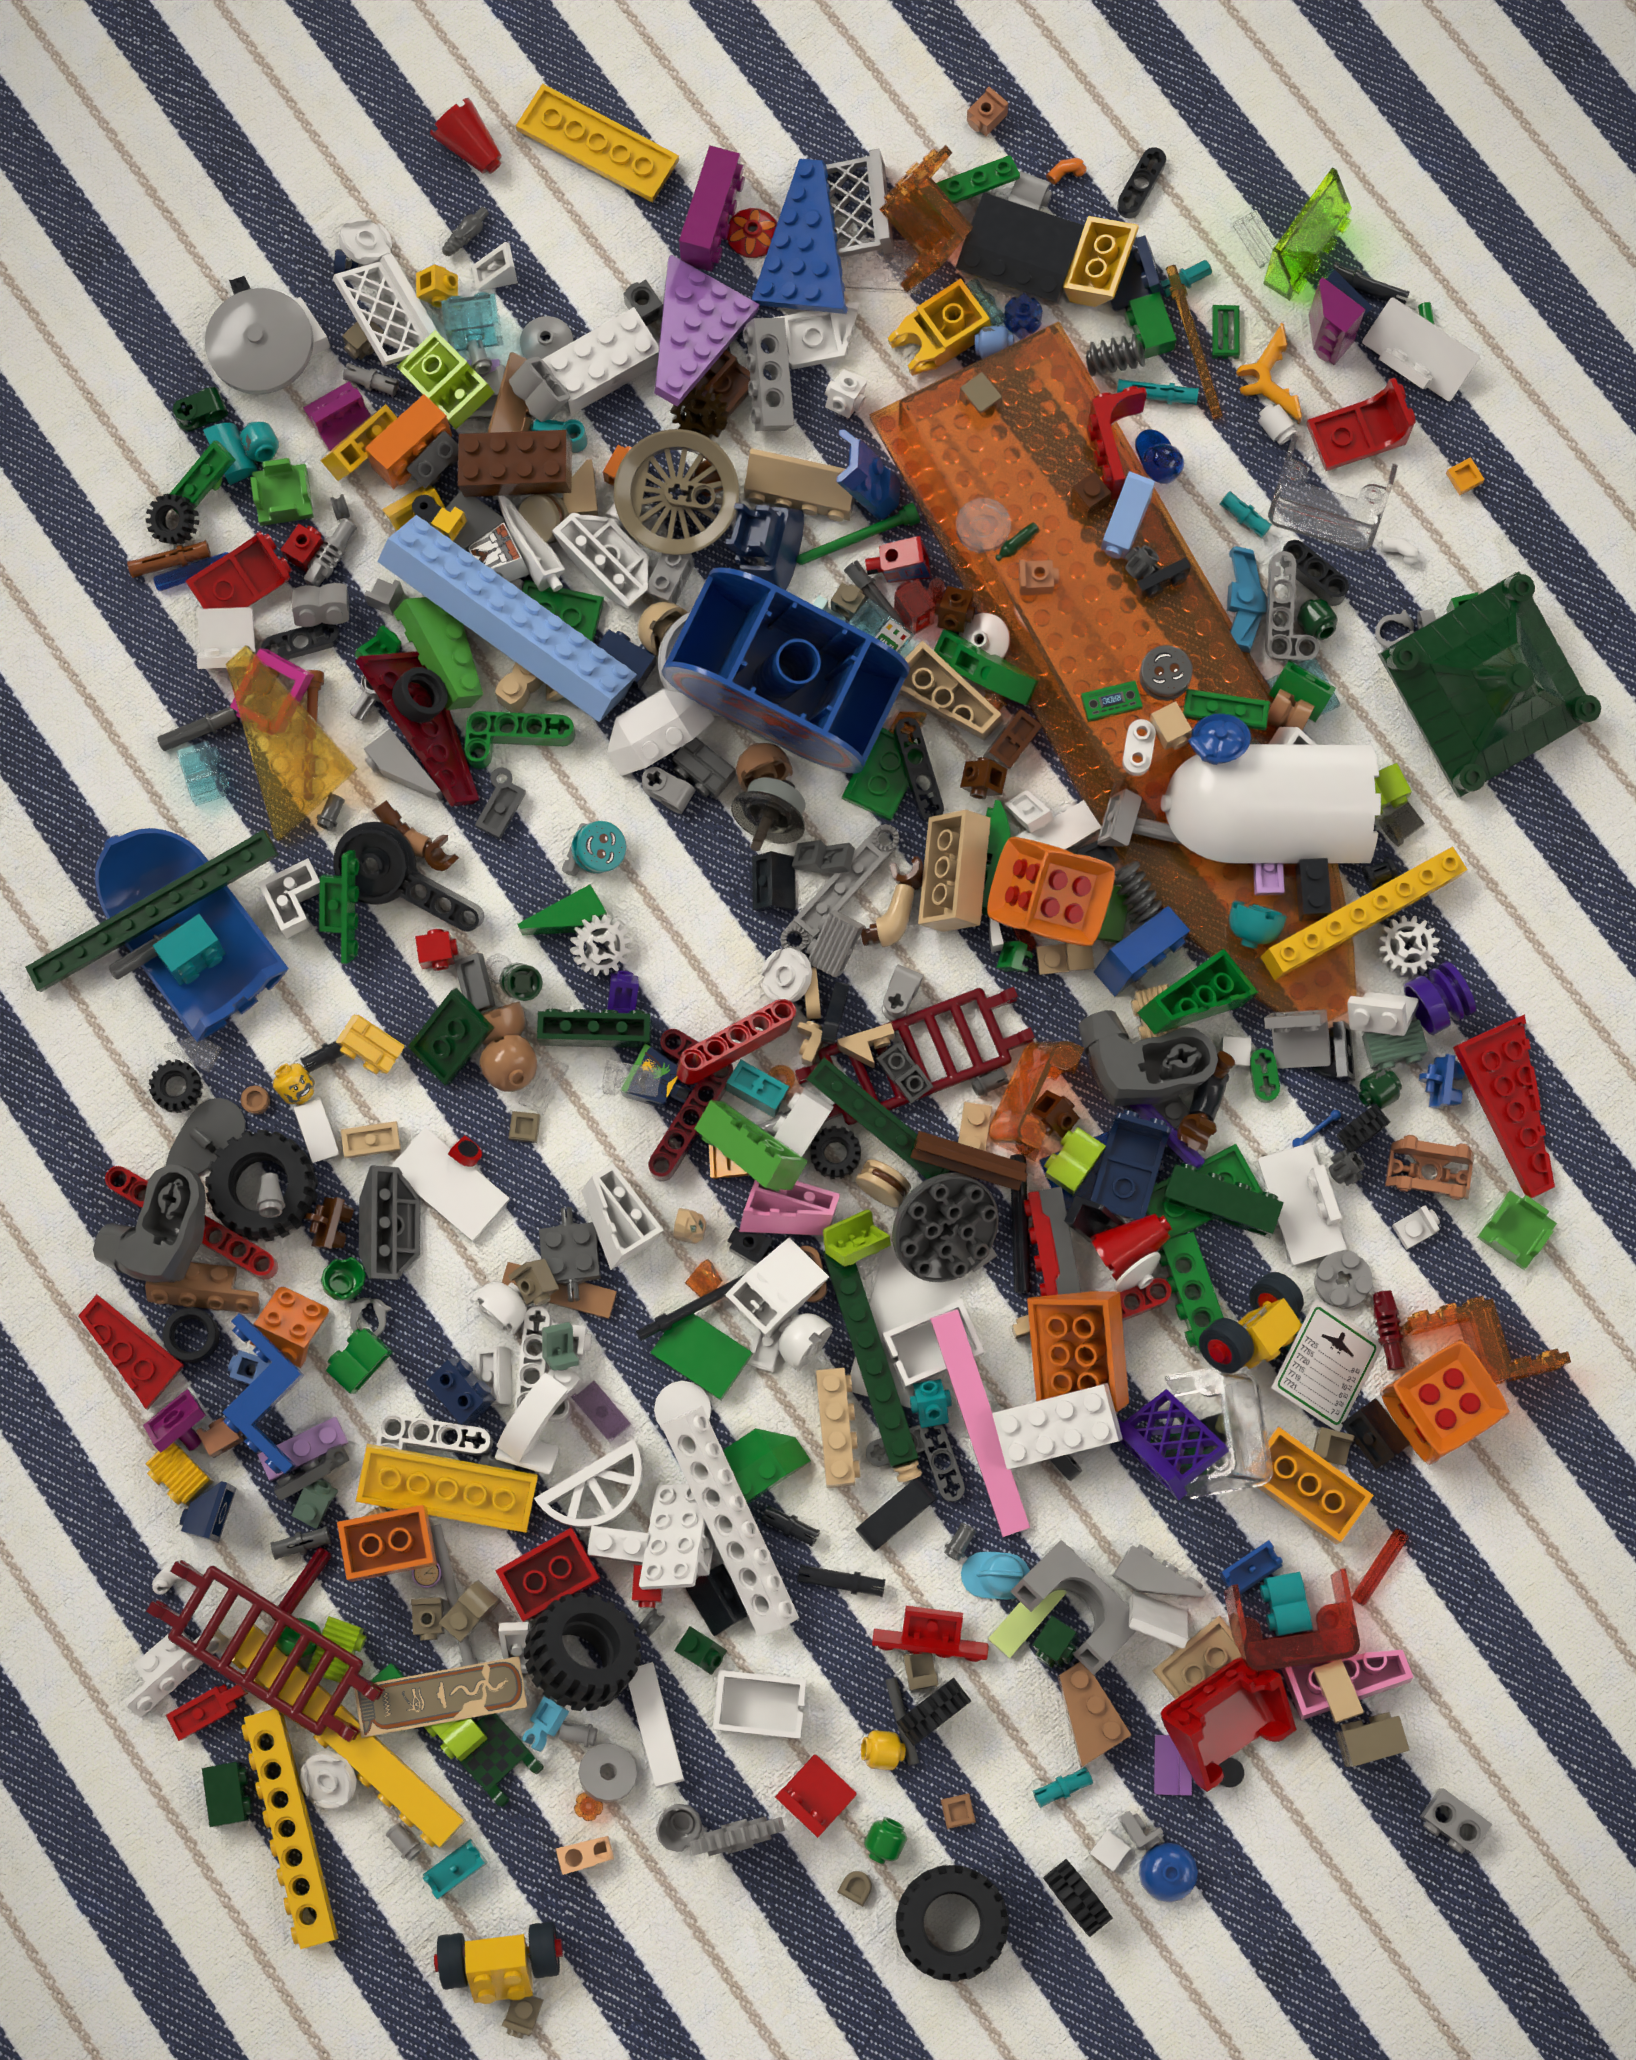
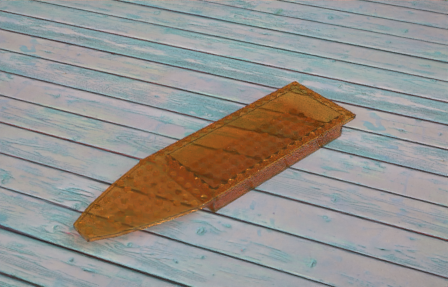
M1058 321L1013 345L869 414V419L964 590L974 592L972 604L977 613L996 615L1007 625L1010 633V646L1003 659L1039 680L1030 699L1029 706L1038 722L1042 725L1041 728L1082 801H1085L1101 827L1110 798L1124 789H1128L1142 797L1137 817L1169 824L1166 813L1161 809V797L1166 794L1169 782L1175 771L1185 761L1196 755L1189 742L1175 750L1173 747L1164 750L1158 737L1155 735L1151 764L1145 774L1140 776L1130 775L1124 770L1122 765L1127 731L1132 722L1139 719L1149 721L1152 713L1175 701L1183 713L1186 691L1177 699L1160 701L1152 698L1143 690L1139 679V672L1146 654L1152 649L1163 645L1175 646L1184 651L1189 657L1193 668L1188 689L1270 701L1269 709L1274 698L1268 695L1271 690L1250 653L1242 652L1230 632L1232 627L1230 618L1155 487L1131 549L1137 546L1142 548L1144 545L1152 548L1159 556V560L1156 562V565L1160 568L1159 570L1185 557L1190 563L1191 569L1185 582L1175 587L1171 584L1163 588L1161 594L1151 599L1147 596L1139 600L1135 593L1136 583L1139 580L1133 578L1125 568L1129 562L1127 559L1122 557L1119 559L1112 558L1105 551L1101 550L1102 541L1118 499L1111 500L1108 506L1089 519L1084 517L1071 500L1072 487L1093 472H1096L1099 477L1103 476L1101 466L1097 467L1094 460L1093 451L1096 450L1094 441H1089L1087 434V425H1089L1088 415L1092 399L1101 393L1061 323ZM981 372H983L1002 396L1001 407L995 409L992 405L983 413H979L971 403L965 406L959 398L960 387ZM1116 421L1111 428L1125 480L1129 471L1149 478ZM1032 522L1039 527L1040 532L1018 550L1014 556L1002 558L1000 561L995 559V556L999 555L1005 541L1014 537ZM1019 560H1053V568L1059 569V584L1054 585L1053 594L1020 595ZM1039 573L1035 575L1037 577H1043L1045 574ZM1136 681L1143 705L1141 710L1092 722L1087 721L1081 693ZM1186 719L1192 730L1194 726L1199 722L1197 720ZM1267 722L1265 731L1248 728L1251 735L1250 744H1269L1279 727H1275ZM1137 730L1139 736L1147 735L1145 730ZM1140 756L1132 757V760L1135 763L1142 762V758ZM1132 833L1128 846H1113L1122 866L1133 861L1140 862V867L1136 872L1145 871L1146 876L1141 881L1149 880L1151 882V886L1146 891L1155 890L1157 892L1153 899L1162 901V909L1169 906L1190 929V932L1187 934L1188 937L1204 952L1212 957L1222 949L1226 950L1258 991L1254 997L1275 1012L1327 1009L1328 1022L1348 1013L1347 1002L1350 996H1356L1353 938L1277 980L1273 979L1261 959V956L1270 947L1317 922L1299 921L1295 873L1297 863H1283L1285 892L1283 895H1255L1253 863L1214 861L1196 854L1183 844ZM1328 863L1332 913L1346 906L1338 863ZM1233 901L1245 902L1244 906L1249 907V905L1253 906V904L1286 915L1287 919L1280 936L1269 944H1258L1257 949L1242 945V939L1233 934L1229 925V914Z

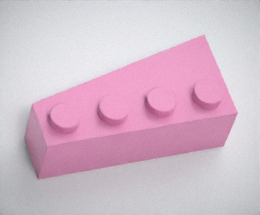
M1403 1650L1369 1652L1355 1655L1345 1654L1321 1658L1311 1657L1298 1660L1287 1659L1282 1660L1280 1664L1301 1721L1330 1711L1313 1668L1341 1659L1359 1700L1408 1684L1413 1679Z

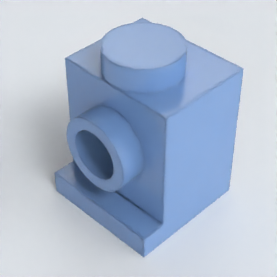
M239 1350L237 1356L233 1355L230 1360L228 1371L231 1373L229 1377L250 1385L272 1362L266 1363L256 1355ZM249 1366L256 1367L254 1375H247V1368Z

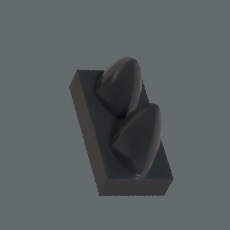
M1344 1021L1333 1022V1027L1328 1028L1330 1051H1335V1054L1331 1055V1064L1329 1066L1313 1067L1312 1071L1323 1077L1339 1078L1344 1082L1355 1081L1350 1026Z

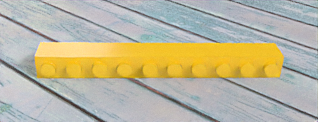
M255 1624L232 1661L241 1670L244 1667L248 1669L267 1637ZM276 1645L254 1680L262 1687L266 1686L268 1689L288 1658ZM297 1664L278 1697L293 1706L310 1675ZM319 1684L302 1713L317 1722L332 1695ZM340 1704L335 1715L360 1729L359 1720ZM327 1727L322 1735L313 1736L324 1748L330 1745L339 1755L345 1758L359 1772L356 1778L367 1788L373 1785L380 1792L377 1797L389 1808L394 1805L400 1810L399 1818L410 1828L415 1824L423 1832L420 1837L432 1848L435 1845L439 1848L443 1847L466 1821L375 1735L361 1738L360 1731L355 1740L348 1742L340 1737L338 1733Z

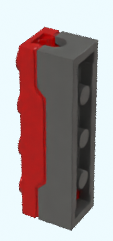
M1062 1187L1029 1192V1199L1024 1200L1026 1216H1032L1034 1227L1029 1228L1032 1245H1038L1039 1255L1034 1256L1037 1273L1043 1272L1044 1283L1039 1284L1041 1296L1080 1293L1081 1288L1069 1225L1064 1222L1067 1213Z

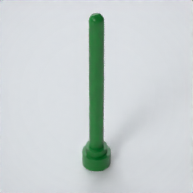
M913 502L902 506V510L898 511L899 514L799 554L796 557V562L799 565H804L901 524L904 526L909 525L910 527L920 523L916 507Z

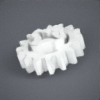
M592 915L591 923L585 919L582 920L584 927L582 929L575 927L574 930L578 933V936L570 938V941L576 944L575 947L570 949L573 955H577L574 958L577 965L582 964L581 969L585 972L591 968V973L594 976H597L600 970L604 975H609V968L611 967L618 971L617 963L619 961L621 963L627 962L623 954L631 952L625 946V944L631 942V939L628 936H623L627 929L624 926L619 927L620 922L615 918L610 922V918L607 915H603L601 921L596 915ZM617 937V948L615 949L614 941ZM592 941L604 943L608 950L596 947V944ZM584 942H586V944H587V950L585 951V954H584Z
M1404 915L1400 918L1399 924L1396 920H1391L1389 923L1391 929L1384 927L1382 933L1385 936H1381L1378 939V943L1384 945L1378 949V954H1385L1382 964L1390 962L1392 965L1389 971L1393 972L1398 968L1400 969V976L1409 971L1411 976L1414 977L1417 974V969L1424 973L1427 970L1426 964L1432 966L1435 962L1432 956H1437L1439 953V949L1433 947L1438 944L1439 938L1431 937L1435 929L1427 930L1425 928L1426 920L1418 924L1417 916H1413L1409 922ZM1409 929L1413 931L1404 933L1401 930ZM1421 936L1426 943V947L1422 945ZM1390 942L1395 948L1396 956L1392 953ZM1408 942L1412 944L1409 951L1404 948ZM1411 959H1413L1414 961H1416V962H1414V963H1405V962H1404L1405 960H1411Z

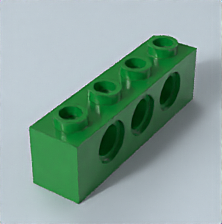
M1191 1232L1169 1239L1157 1252L1161 1255L1159 1260L1161 1267L1166 1266L1169 1277L1166 1278V1281L1171 1286V1294H1176L1179 1303L1175 1305L1179 1320H1185L1188 1331L1184 1332L1189 1348L1194 1347L1195 1352L1199 1353L1201 1352L1199 1338L1202 1332L1215 1320L1224 1317L1195 1234ZM1178 1260L1187 1261L1190 1265V1271L1188 1273H1180L1176 1269L1175 1263ZM1195 1287L1199 1291V1299H1188L1185 1295V1288ZM1199 1313L1205 1314L1209 1319V1325L1199 1327L1194 1321V1316Z

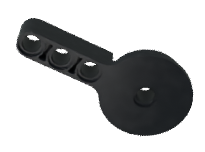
M365 822L348 830L339 840L333 858L335 876H342V855L349 850H355V858L359 860V871L355 875V886L359 888L358 901L378 905L401 897L465 932L472 931L483 923L484 911L479 905L422 875L418 871L415 853L410 841L394 826L383 822ZM367 859H375L379 870L371 871L367 867ZM417 884L425 887L427 891L425 898L419 897L416 894L415 887ZM444 897L450 901V911H445L440 907V898ZM465 911H470L475 915L476 920L474 924H469L465 921Z

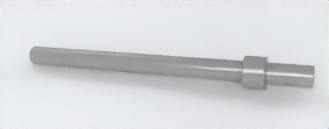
M441 1524L431 1526V1533L449 1608L451 1609L458 1601L459 1596ZM467 1636L461 1643L458 1641L463 1661L460 1662L461 1667L478 1664L477 1658L473 1657L469 1637Z

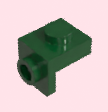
M689 1626L674 1650L709 1674H713L715 1669L720 1666L727 1652L725 1648Z

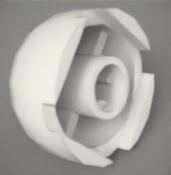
M502 1282L487 1283L470 1298L472 1304L475 1301L480 1304L477 1310L500 1330L504 1327L508 1328L510 1331L507 1335L513 1337L524 1323L527 1312L526 1303L521 1298L522 1295L518 1286L512 1282L508 1286Z
M810 1313L800 1314L793 1320L787 1318L779 1328V1332L782 1334L779 1338L778 1346L783 1359L797 1371L805 1368L811 1362L808 1358L814 1353L818 1354L832 1333L830 1329L832 1325L816 1314Z

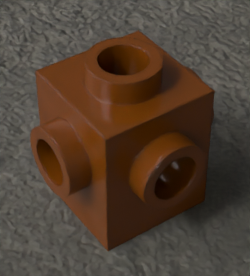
M947 586L942 600L937 599L934 615L938 616L937 627L964 633L967 623L973 622L975 607H972L974 592Z
M979 757L977 761H965L960 788L970 792V796L976 799H986V796L1002 795L1008 769L984 757Z
M1048 1090L1042 1094L1029 1110L1039 1122L1037 1127L1047 1136L1053 1134L1061 1139L1064 1138L1069 1130H1072L1073 1126L1080 1119L1073 1110L1075 1105L1065 1096L1060 1097Z

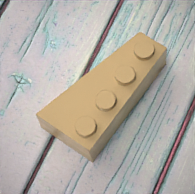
M923 640L905 658L909 664L910 672L899 691L900 695L982 740H985L1003 722L1002 714Z

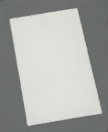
M891 1242V1246L884 1250L869 1306L901 1405L911 1408L909 1397L914 1396L913 1385L904 1389L894 1366L898 1358L891 1359L882 1334L959 1301L965 1276L947 1282H929L919 1279L900 1263L895 1254L893 1242ZM855 1357L850 1373L852 1392L868 1396ZM935 1375L921 1382L937 1380L938 1375Z

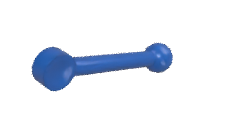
M1333 1110L1327 1119L1302 1138H1295L1292 1142L1293 1148L1304 1145V1142L1333 1120H1339L1341 1118L1340 1111Z

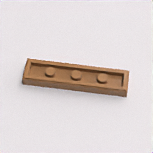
M507 1262L502 1283L508 1286L512 1282L517 1286L515 1280L510 1281L508 1275L521 1265ZM584 1282L578 1285L580 1300L576 1302L574 1299V1302H569L567 1286L557 1284L559 1289L550 1295L551 1300L547 1302L610 1319L617 1291Z

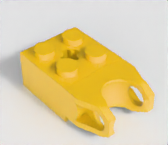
M959 279L917 306L916 311L906 316L898 328L888 337V342L892 348L907 344H917L921 347L914 359L907 365L910 374L913 376L924 371L937 369L975 344V334H979L982 327L991 326V321L962 279Z

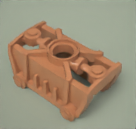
M1414 1135L1404 1136V1139L1391 1144L1385 1186H1396L1402 1192L1414 1189L1445 1194V1196L1453 1200L1463 1198L1468 1200L1474 1162L1473 1152L1470 1150V1146L1463 1143L1450 1146L1419 1141ZM1394 1153L1410 1155L1416 1163L1410 1162L1409 1166L1403 1165L1400 1160L1394 1158ZM1451 1162L1468 1165L1467 1170H1461L1457 1174L1450 1173V1169L1442 1167ZM1425 1165L1433 1166L1437 1171L1436 1178L1433 1180L1425 1179L1421 1173L1422 1167ZM1401 1171L1408 1172V1176L1391 1177V1175L1399 1174ZM1449 1179H1453L1457 1184H1448L1443 1182H1448Z

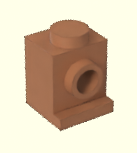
M988 87L985 93L967 110L969 126L974 131H980L987 136L1007 116L1008 102L992 88Z
M1019 560L1020 595L1053 594L1054 585L1059 584V569L1053 568V560ZM1044 573L1045 575L1037 577L1035 574Z
M224 1418L209 1424L210 1429L207 1431L202 1428L196 1430L209 1456L213 1458L244 1442L241 1436L242 1432L235 1433L224 1423Z

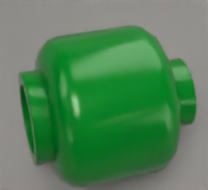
M884 1817L883 1820L874 1821L864 1840L865 1848L870 1852L869 1857L880 1864H884L885 1861L897 1860L907 1841L904 1826L888 1817Z

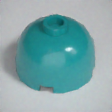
M1233 901L1229 914V925L1233 934L1242 939V945L1257 949L1258 944H1269L1280 936L1287 919L1286 915L1253 904V906L1249 905V907L1244 906L1245 902Z

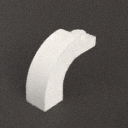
M551 1369L548 1373L545 1372L514 1412L496 1447L520 1463L535 1446L544 1426L556 1409L578 1386L580 1378L568 1369L563 1371Z

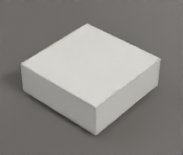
M1223 1036L1222 1051L1227 1052L1235 1060L1234 1066H1250L1251 1038Z
M1106 1830L1092 1848L1090 1854L1113 1872L1128 1853L1130 1847L1109 1830Z

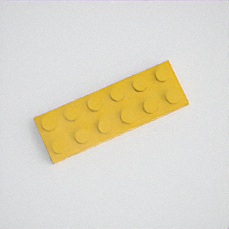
M543 83L516 124V131L652 203L679 162V155Z
M367 1443L355 1502L398 1510L424 1505L427 1507L428 1515L526 1533L538 1475Z

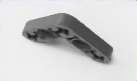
M920 1425L909 1428L917 1454L922 1452L926 1454L942 1499L947 1502L960 1500L965 1491L964 1482L943 1425L930 1426L933 1427L934 1431L939 1430L941 1432L937 1436L939 1446L943 1443L946 1445V1448L937 1449L932 1453L929 1452L928 1448H934L931 1438H925L929 1427L921 1428ZM882 1438L872 1441L866 1449L868 1462L877 1467L888 1465L889 1460L886 1453L883 1455L884 1460L878 1461L877 1457L872 1458L870 1455L874 1452L875 1446L879 1445L880 1449H885ZM938 1454L949 1456L951 1463L947 1469L940 1470L934 1465V1458ZM952 1470L955 1471L956 1475H951L950 1478L953 1485L958 1484L960 1487L956 1491L957 1496L952 1497L950 1493L945 1494L944 1489L947 1488V1481L945 1478L940 1481L938 1475H946Z

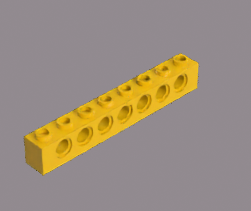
M1452 846L1270 947L1261 956V959L1273 979L1277 980L1453 882L1468 869Z
M271 1709L244 1717L245 1724L242 1725V1733L245 1741H250L252 1753H249V1762L253 1771L257 1770L259 1782L255 1783L259 1799H264L266 1810L262 1814L266 1828L271 1827L273 1839L269 1841L273 1857L278 1856L280 1868L276 1871L280 1886L285 1885L287 1897L284 1898L287 1915H292L294 1927H291L293 1942L295 1945L299 1944L301 1950L339 1939L284 1714L276 1709ZM265 1734H271L274 1738V1745L268 1751H265L260 1743ZM276 1762L281 1767V1774L277 1779L273 1780L269 1777L267 1770L270 1764ZM280 1791H284L288 1796V1803L284 1808L277 1807L274 1801L276 1794ZM286 1820H291L295 1824V1832L291 1837H286L281 1830L282 1824ZM293 1849H298L302 1853V1862L298 1866H293L288 1859L289 1853ZM300 1878H305L310 1885L309 1891L305 1895H300L296 1891V1882ZM307 1907H311L316 1911L317 1918L313 1924H307L303 1920V1911Z

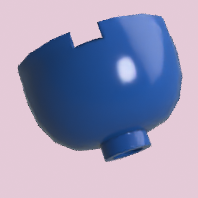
M1165 1842L1154 1845L1145 1853L1140 1861L1138 1874L1142 1887L1150 1896L1158 1901L1171 1903L1182 1900L1192 1892L1197 1882L1198 1869L1195 1859L1187 1849L1179 1844Z

